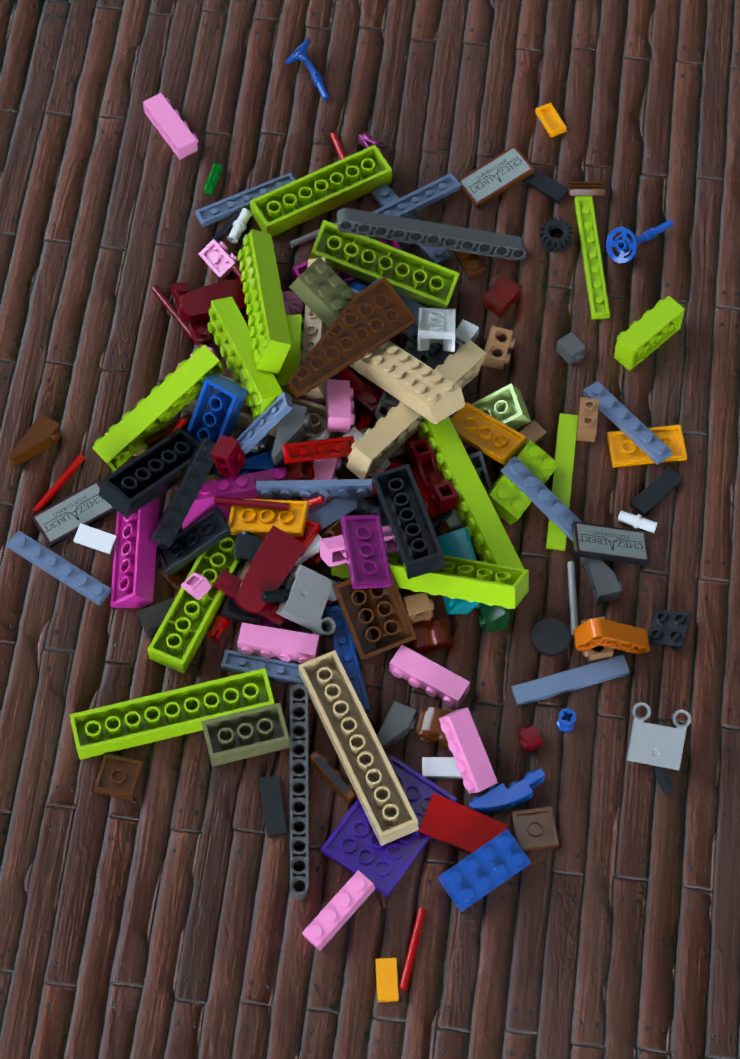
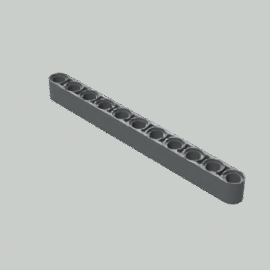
M342 208L337 212L338 229L343 233L515 261L524 259L527 254L524 239L519 236L349 208Z
M301 684L294 685L290 690V892L296 900H304L309 894L308 690ZM297 694L304 695L301 699H297L294 696ZM298 712L304 714L302 717L295 716ZM302 731L304 732V734L302 736H296L295 732ZM296 750L304 751L302 755H297L294 752ZM299 768L304 770L302 774H297L294 771ZM300 787L304 789V792L296 793L294 790ZM297 807H303L304 811L298 813L294 809ZM297 826L305 828L302 832L294 830ZM300 845L303 846L305 849L301 852H297L294 850V848ZM297 865H302L305 867V869L300 872L296 871L294 868ZM297 885H302L305 887V889L300 892L296 891L294 888Z

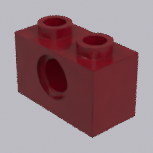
M221 435L211 452V456L220 474L236 479L246 459L236 438Z

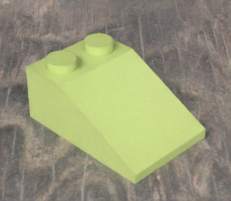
M512 383L471 404L514 430L531 423L521 391Z

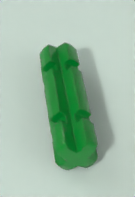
M213 164L204 187L205 194H213L220 177L219 174L223 170L221 164Z

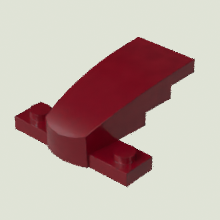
M239 279L210 284L193 291L189 282L172 283L170 287L177 303L178 316L182 323L188 327L195 345L210 344L214 340L212 334L209 333L207 322H210L208 310L211 308V300L233 297L242 315L247 309V305L244 303L245 293H243V284Z
M273 525L257 551L243 580L223 569L212 587L234 599L233 601L243 611L260 615L280 627L285 619L276 614L280 603H263L261 594L263 591H272L279 588L307 545Z

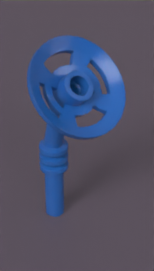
M307 38L290 55L285 63L290 64L298 59L303 61L311 73V79L314 85L317 86L322 99L328 100L329 95L323 84L324 80L305 52L310 43V39Z
M670 219L655 228L651 227L650 230L644 231L642 235L637 237L626 227L615 228L609 233L606 240L607 253L617 263L629 262L637 252V244L652 240L653 237H657V234L674 226V223ZM621 232V235H618V236L616 237V239L613 240V238L615 237V235H616L617 233ZM616 246L617 251L620 253L619 257L615 255L612 247Z

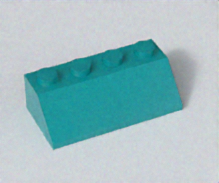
M461 528L437 537L444 555L477 561L467 528ZM443 596L448 614L467 615L480 603L468 602L458 598L450 599L447 596Z

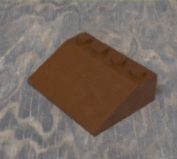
M391 569L392 586L388 588L352 589L351 579L331 586L360 660L417 639Z

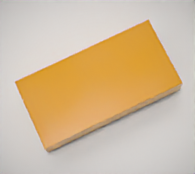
M552 103L535 109V113L550 137L567 131V127Z
M375 959L377 1002L399 1001L397 959Z

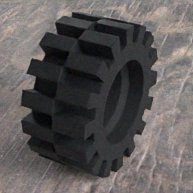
M554 218V221L548 219V223L545 221L540 233L542 246L544 248L547 246L548 251L553 249V252H556V249L562 252V248L566 250L567 246L569 247L572 242L573 229L571 224L568 225V221L563 222L562 218H560V221H557V218ZM560 232L563 234V237L553 238L550 236V233Z

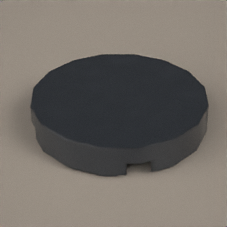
M554 618L539 621L533 627L531 633L533 647L545 656L562 654L570 642V631L567 626Z

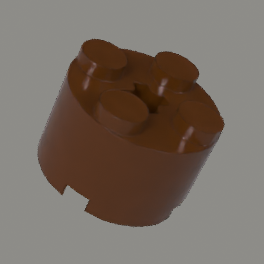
M428 707L427 711L421 708L415 734L419 736L418 740L424 743H430L431 740L437 741L438 745L448 747V741L441 729L439 718L450 712L433 707Z

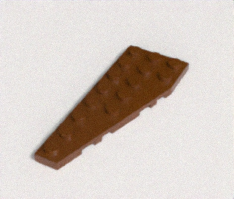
M383 277L357 293L351 299L350 303L325 332L317 345L288 379L286 386L295 398L298 399L415 325L418 320L388 280Z

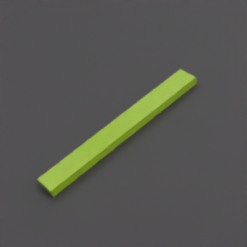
M575 196L574 203L591 319H609L610 310L592 196Z
M560 413L555 460L559 465L553 473L552 493L569 509L578 415ZM549 519L546 549L565 551L567 536Z

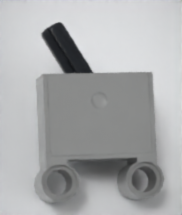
M298 565L292 568L285 589L263 591L261 600L263 603L280 602L276 614L311 630L313 634L319 635V637L330 635L336 629L335 621L329 617H321L327 600H337L331 586L341 582H335L303 565ZM322 623L325 625V631L322 629Z
M638 702L632 708L634 717L626 760L652 765L662 793L671 792L673 785L666 768L680 769L686 729L691 722V716L683 709L676 710L672 715V722L676 728L644 722V720L650 717L651 709L646 703ZM638 706L646 707L647 713L645 716L639 717L636 715V708ZM679 713H684L687 716L684 724H678L676 721V716Z

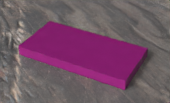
M380 515L341 516L340 521L352 589L391 587L392 579Z

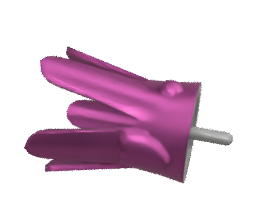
M367 132L359 135L358 143L364 146L365 149L376 145L378 142L384 143L371 137Z

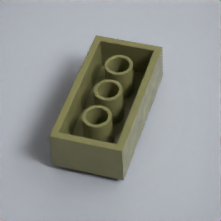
M320 257L289 286L328 328L356 295Z
M280 703L202 721L212 767L290 748V739Z

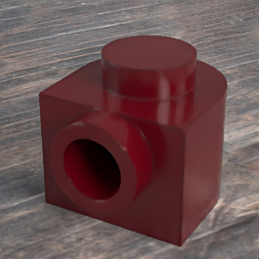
M534 725L529 728L525 726L517 732L519 734L518 743L523 751L527 750L530 753L544 745L543 739Z

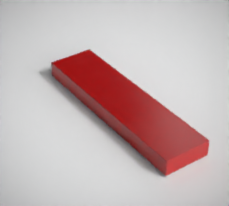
M354 436L288 443L281 446L285 464L348 457L352 451L351 446L355 441Z

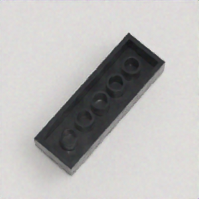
M179 428L102 479L98 495L125 518L129 517L183 479L199 442L185 430Z
M406 464L372 475L376 495L407 578L411 579L446 568L444 553L410 465Z

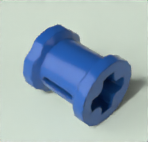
M569 708L562 709L558 715V729L564 732L573 730L576 713Z

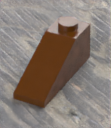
M40 414L9 455L11 466L16 467L52 447L54 442H57L61 437L60 424Z

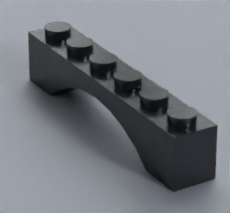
M206 437L199 442L175 495L156 524L148 541L164 550L171 547L214 464L211 452L216 445L215 442Z

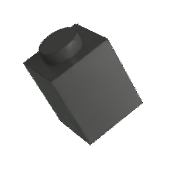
M571 332L557 341L556 351L570 366L584 358L585 346Z

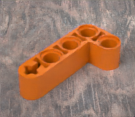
M593 618L573 629L575 647L578 651H587L597 645L635 654H644L650 651L648 631L642 628L602 618Z

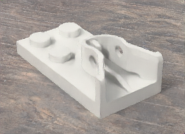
M419 308L417 351L429 350L430 344L440 343L443 345V351L455 352L456 309Z

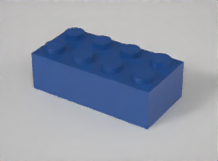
M218 373L205 378L186 432L198 442L206 437L217 443L221 435L231 436L248 390Z
M506 829L441 874L437 879L461 913L531 864V862L510 831Z

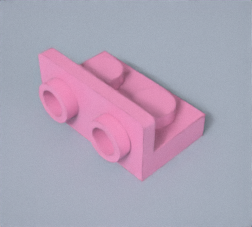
M213 239L199 255L216 275L223 280L232 271L231 266L233 264L240 266L238 264L239 260L233 253L230 254L227 251L229 248L224 242L221 241L219 243Z

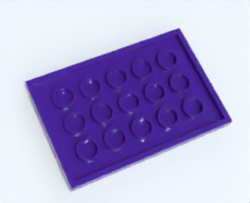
M389 756L388 760L418 820V829L433 793L457 802L458 798L394 756ZM357 799L321 847L320 852L352 874L359 870L374 884L377 891L388 897L431 837L417 830L381 846L359 799Z

